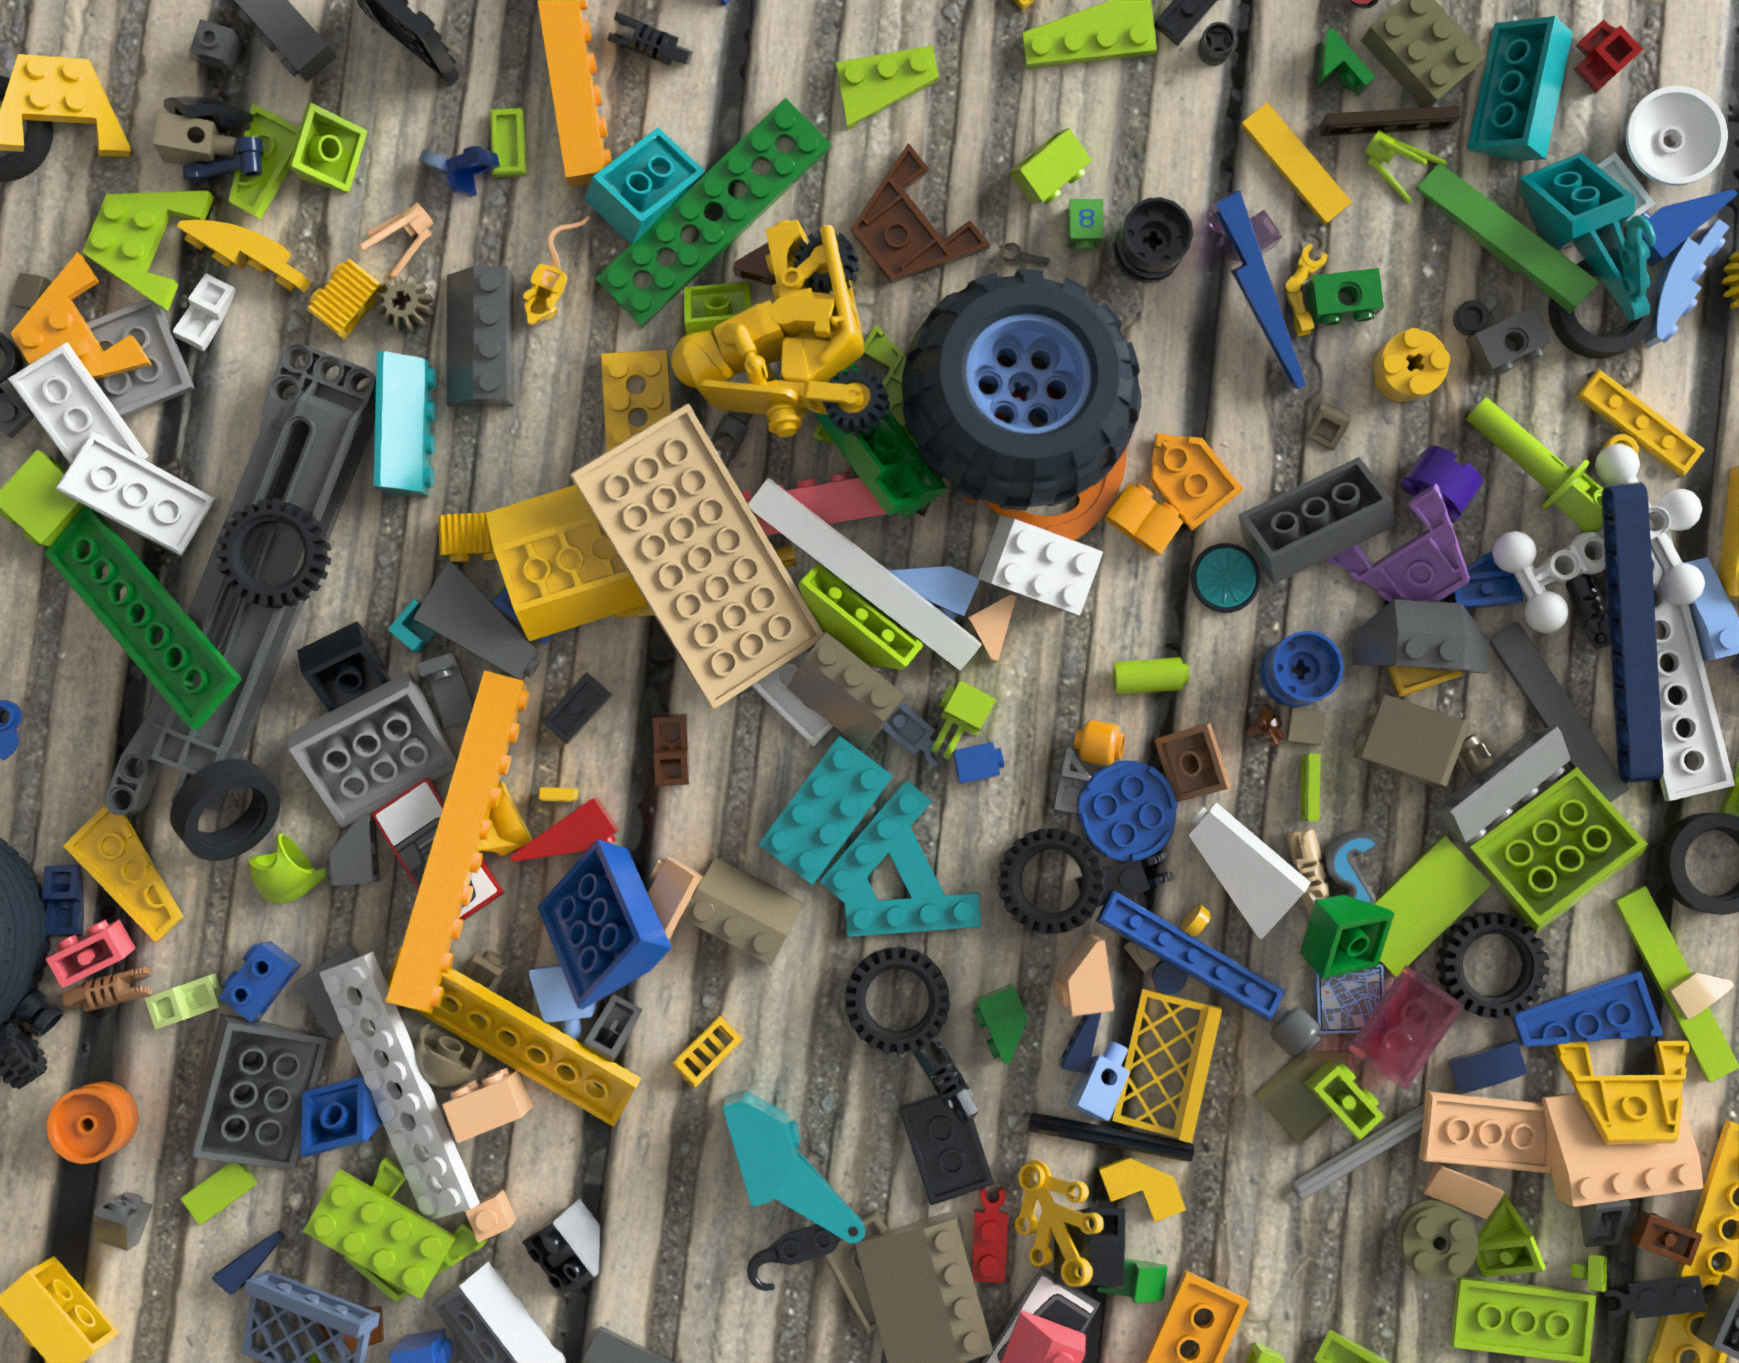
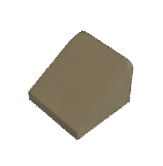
M19 273L10 305L30 310L52 281L39 275Z
M1321 401L1304 436L1331 450H1335L1350 424L1351 416Z

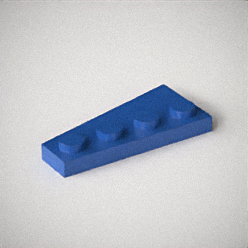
M1638 970L1531 1005V1008L1527 1011L1519 1010L1517 1011V1016L1511 1017L1520 1045L1524 1047L1565 1044L1577 1041L1590 1042L1615 1038L1628 1039L1641 1036H1663L1642 973Z

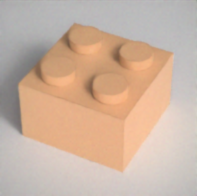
M507 1067L489 1074L488 1077L482 1079V1084L477 1085L476 1080L457 1087L456 1090L450 1092L451 1098L442 1104L457 1143L522 1118L533 1107L520 1072L517 1070L509 1072Z

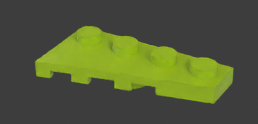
M1109 0L1023 32L1022 43L1025 69L1155 55L1157 45L1151 0Z

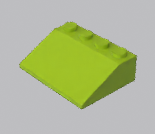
M1576 767L1470 846V850L1511 907L1529 927H1532L1538 933L1641 856L1648 844L1582 771Z

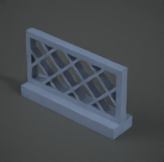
M266 1270L246 1280L244 1293L250 1295V1302L241 1350L242 1354L264 1363H310L308 1357L316 1352L321 1363H333L325 1349L326 1345L333 1342L342 1358V1361L338 1363H365L370 1332L378 1327L380 1313L270 1270ZM262 1300L268 1302L275 1315L266 1320L260 1309ZM289 1311L297 1315L302 1325L295 1332L286 1316V1313ZM276 1319L285 1335V1338L279 1342L269 1326ZM317 1322L325 1326L331 1337L324 1343H322L313 1326ZM259 1330L269 1346L266 1350L254 1346L256 1332ZM304 1330L314 1348L308 1353H305L296 1336ZM344 1334L358 1338L355 1353L350 1354L342 1338ZM288 1341L297 1359L295 1361L286 1359L280 1345Z

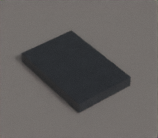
M938 1094L899 1106L930 1206L994 1185L973 1119L962 1124L952 1109L948 1111Z

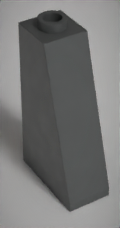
M448 561L413 619L519 680H524L526 676L531 678L540 663L537 660L539 653L453 563Z

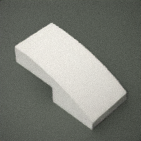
M205 273L188 298L190 306L173 329L174 336L204 352L230 307L236 292L235 288Z

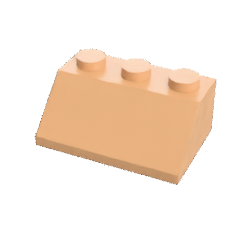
M668 857L665 862L660 860L657 862L650 875L654 883L649 892H647L669 942L692 896L704 877L702 873L672 857Z
M1094 933L1086 934L1058 971L1059 980L1054 981L1056 1000L1072 1016L1114 1011L1105 940Z

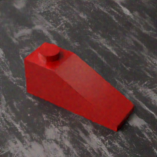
M592 798L510 855V858L515 862L587 851L597 839L611 844L614 843L616 838L613 835L619 832L620 829L600 800Z

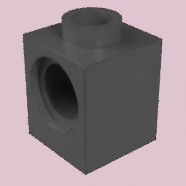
M200 19L190 51L203 65L234 74L244 43L231 28Z

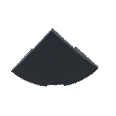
M178 96L169 97L163 101L164 108L169 113L182 115L186 118L210 115L220 126L253 122V116L244 109L211 98Z

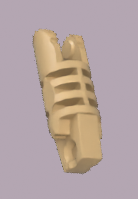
M1315 830L1290 831L1287 835L1292 864L1296 865L1294 869L1311 882L1302 895L1308 915L1311 916L1315 900L1330 897L1329 882L1325 881L1327 874L1324 872V862H1320V859L1323 857Z

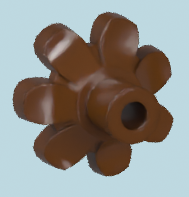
M1265 703L1259 707L1260 716L1257 717V722L1248 725V732L1252 738L1263 734L1271 746H1279V740H1284L1283 732L1280 728H1277L1282 725V720L1279 715L1273 717L1274 712L1271 705Z

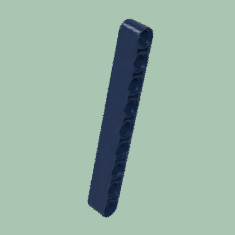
M1640 481L1608 485L1602 490L1617 763L1620 778L1625 784L1658 780L1662 778L1664 773L1649 500L1646 486Z

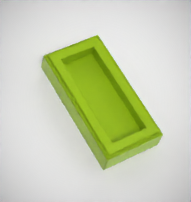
M490 109L493 177L527 176L524 109Z
M1302 754L1300 756L1301 821H1320L1321 754Z
M230 1162L180 1199L198 1225L201 1226L256 1186L258 1182L245 1164Z

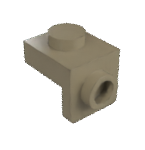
M487 949L484 953L478 951L472 956V962L464 975L480 983L490 991L495 992L509 967L502 964L504 959L500 955Z

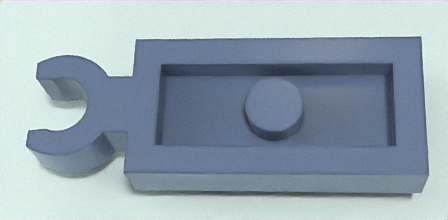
M903 703L883 730L913 756L921 749L924 752L926 761L936 767L938 763L931 757V748L934 741L930 739L936 730ZM942 743L940 749L945 752L947 745Z

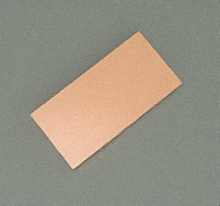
M1426 1091L1419 1159L1428 1162L1552 1174L1543 1103Z

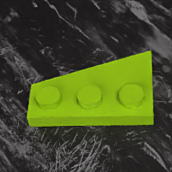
M933 45L836 62L847 130L858 125V122L879 114L889 105L901 99L905 100L938 82L939 75Z

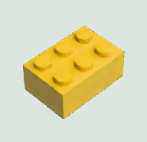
M55 1256L27 1271L0 1295L1 1313L6 1319L13 1321L22 1331L25 1342L38 1350L45 1359V1363H85L119 1334V1331Z

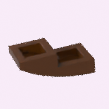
M687 714L653 715L655 786L689 785Z

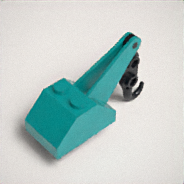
M747 1090L728 1095L722 1108L751 1207L771 1202L774 1198L816 1223L783 1234L768 1248L757 1252L749 1260L747 1276L751 1284L758 1290L771 1291L775 1289V1285L773 1283H764L758 1277V1269L761 1265L769 1262L794 1265L832 1253L842 1240L852 1244L858 1243L864 1238L865 1224L797 1149L800 1146L801 1134L796 1120L790 1122L787 1112Z

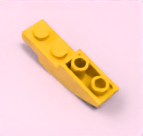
M181 220L177 225L178 228L186 233L185 241L199 250H202L204 246L214 251L211 257L228 268L233 263L242 270L248 264L262 274L269 270L277 276L274 281L290 292L295 287L305 293L312 283L302 273L286 264L291 256V253L286 248L262 234L237 225L209 220Z

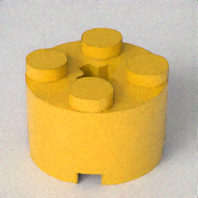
M1411 328L1400 332L1383 345L1374 357L1372 368L1375 385L1386 398L1392 401L1403 403L1420 400L1438 388L1444 381L1448 372L1450 355L1442 342L1427 331ZM1409 362L1413 365V371H1410L1407 368Z

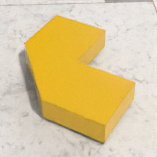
M1130 1156L1098 1167L1111 1202L1142 1191L1154 1222L1186 1211L1176 1181L1172 1175L1161 1170L1159 1171Z

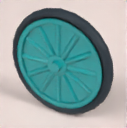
M1219 543L1203 550L1196 558L1190 574L1191 586L1197 599L1205 607L1221 613H1232L1248 606L1256 597L1261 582L1260 569L1253 555L1246 549L1231 543Z

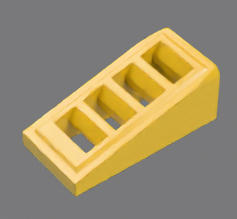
M719 1016L672 1062L671 1066L695 1089L743 1038ZM716 1028L731 1042L727 1047L713 1034ZM706 1038L721 1052L718 1056L703 1043ZM696 1048L711 1061L708 1066L693 1053ZM687 1058L701 1071L698 1076L685 1065L684 1061Z

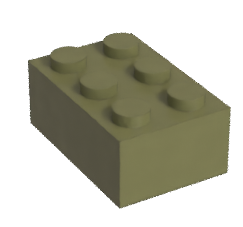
M1400 0L1370 26L1361 40L1421 108L1434 107L1470 76L1487 57L1436 0Z

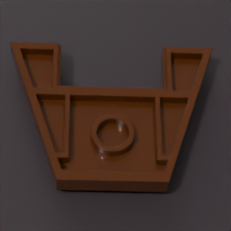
M909 143L851 228L853 236L891 284L990 249V244L970 220L943 240L908 196L905 190L929 172L927 165Z

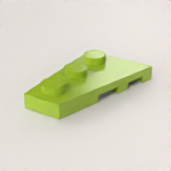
M252 103L249 113L253 116V122L250 123L249 131H245L244 137H257L263 141L264 155L261 157L262 175L246 177L242 175L241 170L235 171L228 202L261 220L290 171L288 166L300 128Z

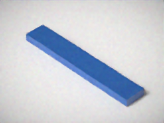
M1116 891L1109 893L1096 922L1260 1018L1272 1021L1285 990L1200 940L1191 937L1183 930Z

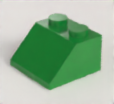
M1346 895L1315 900L1300 954L1322 979L1378 967L1394 913L1390 909Z

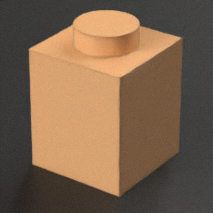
M504 1189L479 1199L478 1205L465 1211L478 1242L510 1229L517 1220Z

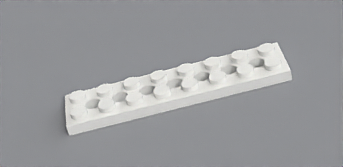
M1668 529L1666 533L1673 544L1670 529ZM1651 550L1653 588L1658 598L1655 605V622H1661L1666 629L1664 638L1661 640L1656 639L1664 773L1659 780L1664 800L1672 801L1735 786L1689 604H1674L1667 601L1661 594L1659 582L1663 571ZM1663 654H1668L1673 658L1674 667L1670 672L1663 671L1659 665V660ZM1672 686L1678 687L1682 692V700L1677 705L1672 704L1668 699V691ZM1680 719H1685L1690 724V733L1684 738L1679 736L1676 731V724ZM1690 751L1696 753L1699 759L1698 766L1694 770L1688 769L1684 763V757Z
M367 953L319 972L325 990L330 997L338 1020L347 1037L351 1051L364 1076L365 1084L371 1091L378 1115L383 1122L422 1216L432 1220L472 1209L479 1204V1200L432 1089L418 1069L416 1052L395 1004L386 1002L389 988L374 953ZM356 988L361 992L362 999L358 996ZM369 1020H372L376 1031L371 1027ZM383 1051L387 1054L389 1062L384 1058ZM396 1083L400 1085L402 1093L398 1090ZM409 1115L414 1117L416 1125L411 1121ZM422 1146L427 1148L429 1156L424 1152ZM436 1178L440 1179L442 1187L438 1184Z

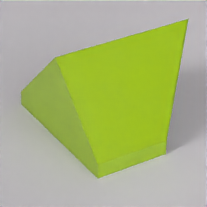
M1504 1194L1477 1236L1478 1253L1476 1261L1482 1276L1492 1277L1544 1271L1546 1268L1533 1235L1506 1194Z

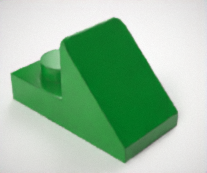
M1330 28L1319 44L1316 87L1318 88L1337 72L1342 85L1349 91L1353 90L1359 96L1369 87L1376 76L1337 32Z
M1124 1258L1123 1288L1096 1287V1291L1131 1297L1133 1303L1161 1301L1164 1298L1168 1266L1166 1264Z

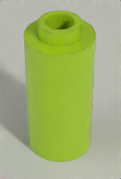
M1181 657L1114 661L1112 663L1115 695L1182 691L1184 684L1189 683L1188 664H1182Z

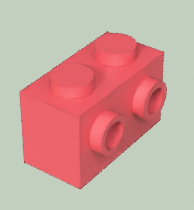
M120 919L110 924L106 920H102L87 928V935L78 939L76 934L56 944L58 950L48 956L46 961L61 988L124 959L136 949Z

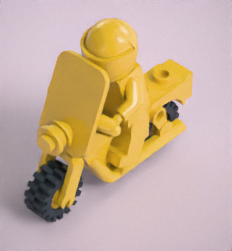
M798 219L780 221L775 226L765 229L770 254L766 255V262L771 275L775 274L776 284L772 285L775 302L772 304L771 300H768L764 303H759L725 320L713 328L714 334L710 330L695 332L682 337L672 352V369L682 383L696 388L709 405L716 409L766 415L770 421L768 423L769 431L777 434L778 437H789L796 434L797 429L802 426L801 418L806 417L807 408L815 413L828 414L834 425L838 429L840 428L843 433L849 434V431H851L854 436H860V430H863L865 435L871 433L870 426L874 425L878 429L881 426L878 420L880 418L883 420L887 418L888 415L885 409L889 410L890 403L887 400L889 396L882 382L872 371L867 373L865 368L859 367V371L856 372L853 367L847 368L862 357L865 352V344L851 281L855 283L857 279L855 272H859L858 257L850 241L841 233L837 236L831 225L821 227L818 231L819 237L815 238L812 233L806 237ZM781 360V375L785 381L776 379L770 363ZM846 368L848 369V375H844L842 372ZM746 371L748 380L753 384L729 381L735 377V373L739 374ZM838 376L839 380L836 382L833 377Z

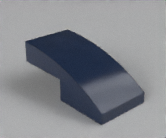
M45 866L42 899L47 901L46 935L49 937H67L74 934L76 936H83L84 893L81 866Z
M1518 1040L1484 1047L1483 1051L1449 1060L1459 1094L1493 1086L1528 1074Z

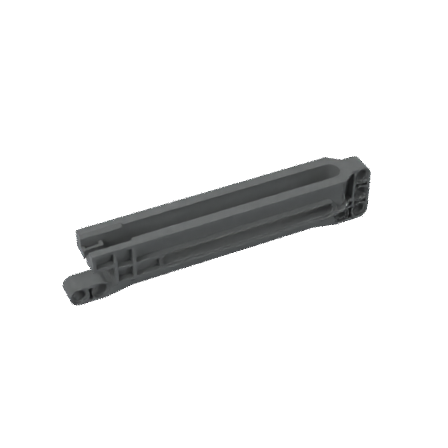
M295 343L285 348L267 391L259 436L223 525L226 521L232 523L234 518L231 515L236 510L243 512L245 510L243 506L248 503L256 505L258 504L257 500L266 499L273 501V499H279L297 505L308 511L311 516L316 517L320 522L319 526L325 529L328 535L325 537L326 541H329L372 433L376 408V376L371 371L304 344ZM301 355H307L306 365L296 369L295 363L297 358ZM335 366L339 367L338 376L334 380L328 381L326 378L328 370ZM370 378L368 390L361 393L358 392V383L362 379ZM294 385L295 394L292 398L284 400V390L288 386ZM269 523L253 532L247 541L244 551L246 568L250 575L263 585H280L289 581L297 574L304 560V546L299 534L291 526L283 523H273V525ZM221 528L219 535L224 536L227 530ZM217 541L187 615L242 680L199 730L190 729L160 692L156 691L145 720L119 760L105 796L107 809L115 815H134L144 810L159 775V762L182 771L170 801L173 802L182 785L200 769L225 759H242L304 604V601L299 600L297 601L298 605L292 607L267 608L244 600L243 597L237 596L232 592L233 588L227 586L223 581L225 574L220 573L217 565L222 563L221 559L216 558V550H221L222 544L217 543ZM179 651L174 657L175 667L178 666L182 660L181 651ZM198 673L193 679L194 689H196L201 682L200 673ZM141 760L144 764V772L138 777L134 773V765L136 761ZM126 791L131 796V804L128 808H125L121 802L122 795ZM229 791L219 795L206 808L221 812Z

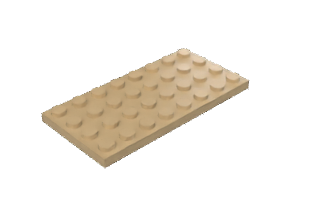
M689 403L569 474L711 709H716L815 645L824 635Z

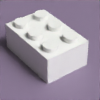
M1000 515L977 579L1080 615L1103 552L1020 520Z

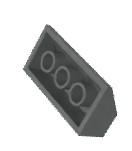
M473 266L447 275L448 407L514 406V275L507 266Z

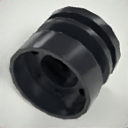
M1162 197L1147 198L1135 204L1125 217L1113 245L1115 260L1121 271L1131 279L1142 283L1159 282L1169 277L1189 250L1193 238L1192 221L1185 209L1175 201ZM1145 242H1150L1151 248L1154 250H1149V245Z

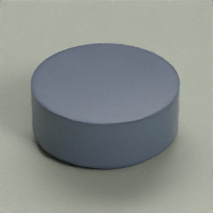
M422 149L418 160L420 164L447 175L450 174L454 164L453 161Z

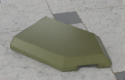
M1311 1050L1303 1058L1298 1054L1254 1094L1258 1101L1299 1146L1333 1116L1307 1088L1304 1082L1328 1060L1337 1065L1343 1063L1351 1070V1052Z

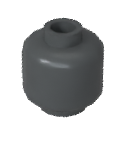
M1284 1007L1272 1019L1275 1026L1272 1028L1270 1036L1289 1056L1293 1057L1299 1054L1303 1058L1322 1040L1318 1036L1321 1032V1026L1302 1007H1295L1291 1011Z

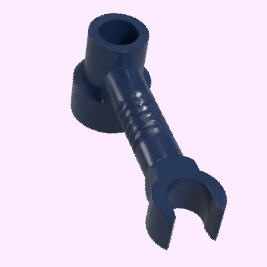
M257 137L238 138L235 140L236 155L234 158L208 164L184 165L182 167L183 179L192 178L194 184L202 183L213 176L239 170L246 177L262 175L261 157L264 155L263 141Z

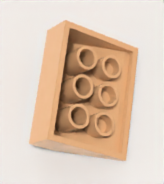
M1577 1093L1542 1097L1556 1200L1576 1207L1704 1188L1699 1152L1683 1108L1679 1139L1674 1144L1605 1145Z

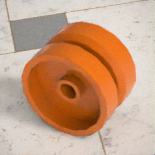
M102 1081L84 1085L61 1096L50 1109L46 1123L48 1139L55 1152L67 1161L78 1164L97 1162L128 1145L137 1130L139 1122L138 1108L131 1094L118 1084Z

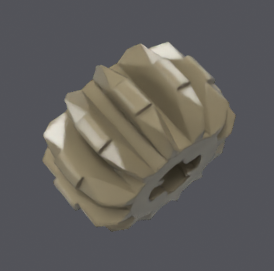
M395 275V285L391 286L388 282H383V287L387 290L386 294H376V298L382 302L376 307V311L384 315L382 322L386 326L393 324V329L396 332H401L405 326L410 333H414V323L418 322L419 325L424 327L426 322L422 316L433 315V310L426 306L433 302V297L430 294H426L427 286L423 282L416 284V279L413 276H409L404 282L400 276ZM408 299L409 302L406 303V309L402 310L400 307L404 304L403 300Z

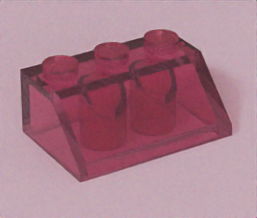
M1405 965L1348 1050L1390 1081L1407 1090L1465 1005Z

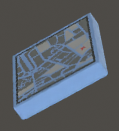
M1379 963L1378 967L1323 979L1314 970L1315 1017L1321 1026L1320 1034L1386 1032L1383 964Z

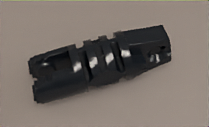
M616 11L614 20L620 25L635 29L632 40L618 33H609L607 41L670 66L672 60L684 65L690 63L693 51L677 45L679 37L658 30Z
M1583 573L1566 581V588L1570 595L1569 599L1572 602V607L1580 621L1581 628L1594 649L1609 646L1608 610L1592 575Z
M937 1038L931 1041L930 1047L939 1065H935L923 1047H919L918 1051L913 1052L928 1079L931 1080V1084L942 1098V1102L948 1111L952 1109L961 1123L964 1124L975 1118L978 1114V1110L972 1101L974 1095L959 1069L954 1065V1061L941 1040Z

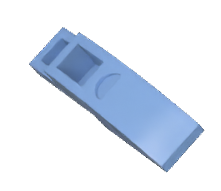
M1720 219L1707 226L1695 242L1689 237L1671 252L1655 282L1658 310L1655 323L1645 337V344L1648 347H1652L1661 341L1666 343L1677 331L1678 326L1675 323L1680 316L1685 317L1697 304L1698 300L1694 297L1702 287L1696 284L1695 281L1706 269L1703 262L1709 255L1711 257L1714 256L1726 241L1722 237L1729 226Z

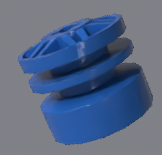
M1303 631L1294 633L1270 647L1261 660L1259 675L1261 685L1271 699L1280 705L1297 708L1310 705L1333 693L1341 682L1344 665L1341 653L1332 640L1321 633ZM1296 666L1297 670L1302 671V676L1298 677L1296 673H1291V668Z

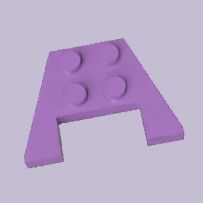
M1435 483L1410 499L1409 506L1428 528L1427 530L1375 563H1372L1358 544L1327 560L1334 566L1338 564L1350 572V576L1357 581H1364L1376 589L1377 594L1389 602L1393 599L1438 602L1468 584L1470 576L1439 486Z

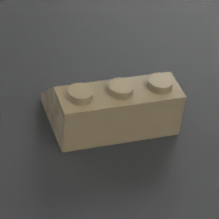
M827 632L824 633L806 655L787 686L788 690L864 751L907 699L901 691Z
M715 857L681 918L771 966L804 903L732 864Z

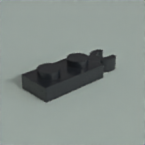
M1699 1274L1627 1282L1629 1287L1628 1293H1623L1616 1288L1607 1289L1605 1297L1615 1296L1621 1301L1618 1308L1608 1309L1609 1315L1614 1317L1623 1315L1627 1309L1634 1310L1635 1319L1707 1311Z

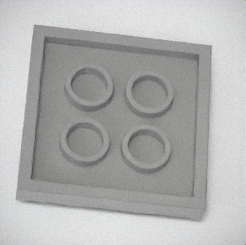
M148 298L86 323L104 351L131 335L137 340L152 364L148 367L95 380L122 419L195 390L165 312Z

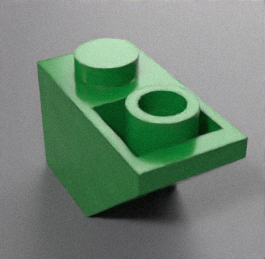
M1012 983L976 998L978 1007L973 1009L980 1028L987 1026L992 1038L986 1040L993 1058L1001 1057L1004 1065L1011 1062L1028 1018Z

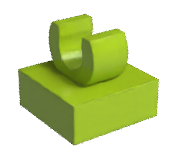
M1588 1254V1265L1571 1263V1277L1588 1280V1290L1606 1293L1607 1257Z

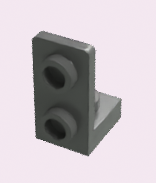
M447 653L418 663L417 667L420 676L429 679L444 727L451 728L469 722L474 705L457 655Z

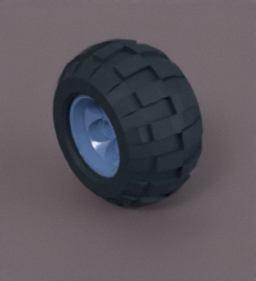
M1019 269L1015 272L1014 276L998 277L997 272L988 274L969 282L966 288L957 293L953 292L942 299L930 311L928 318L915 333L907 353L901 386L905 423L909 434L913 436L921 451L920 456L936 475L941 474L946 480L955 485L956 491L977 502L979 499L1000 504L1001 508L1011 510H1027L1028 507L1043 505L1052 507L1074 499L1076 495L1102 480L1127 448L1141 409L1142 394L1138 381L1140 368L1132 341L1127 343L1120 332L1122 327L1121 321L1106 303L1103 306H1098L1085 296L1087 288L1078 282L1066 277L1062 284L1045 279L1043 271L1033 269ZM1001 356L1008 357L1012 360L1013 366L1003 367L998 363L997 358ZM1041 359L1046 363L1047 368L1038 370L1032 365L1031 360ZM983 383L990 384L995 389V393L986 395L980 391L979 385ZM1047 389H1058L1063 398L1059 400L1052 399L1047 394ZM1015 390H1016L1019 394H1021V393H1025V394H1026L1023 401L1021 400L1020 397H1016V398H1013V397H1012V395H1013V393H1014ZM1004 413L1009 416L1011 423H1004L994 415ZM1037 415L1043 419L1045 425L1043 427H1035L1031 425L1028 417Z

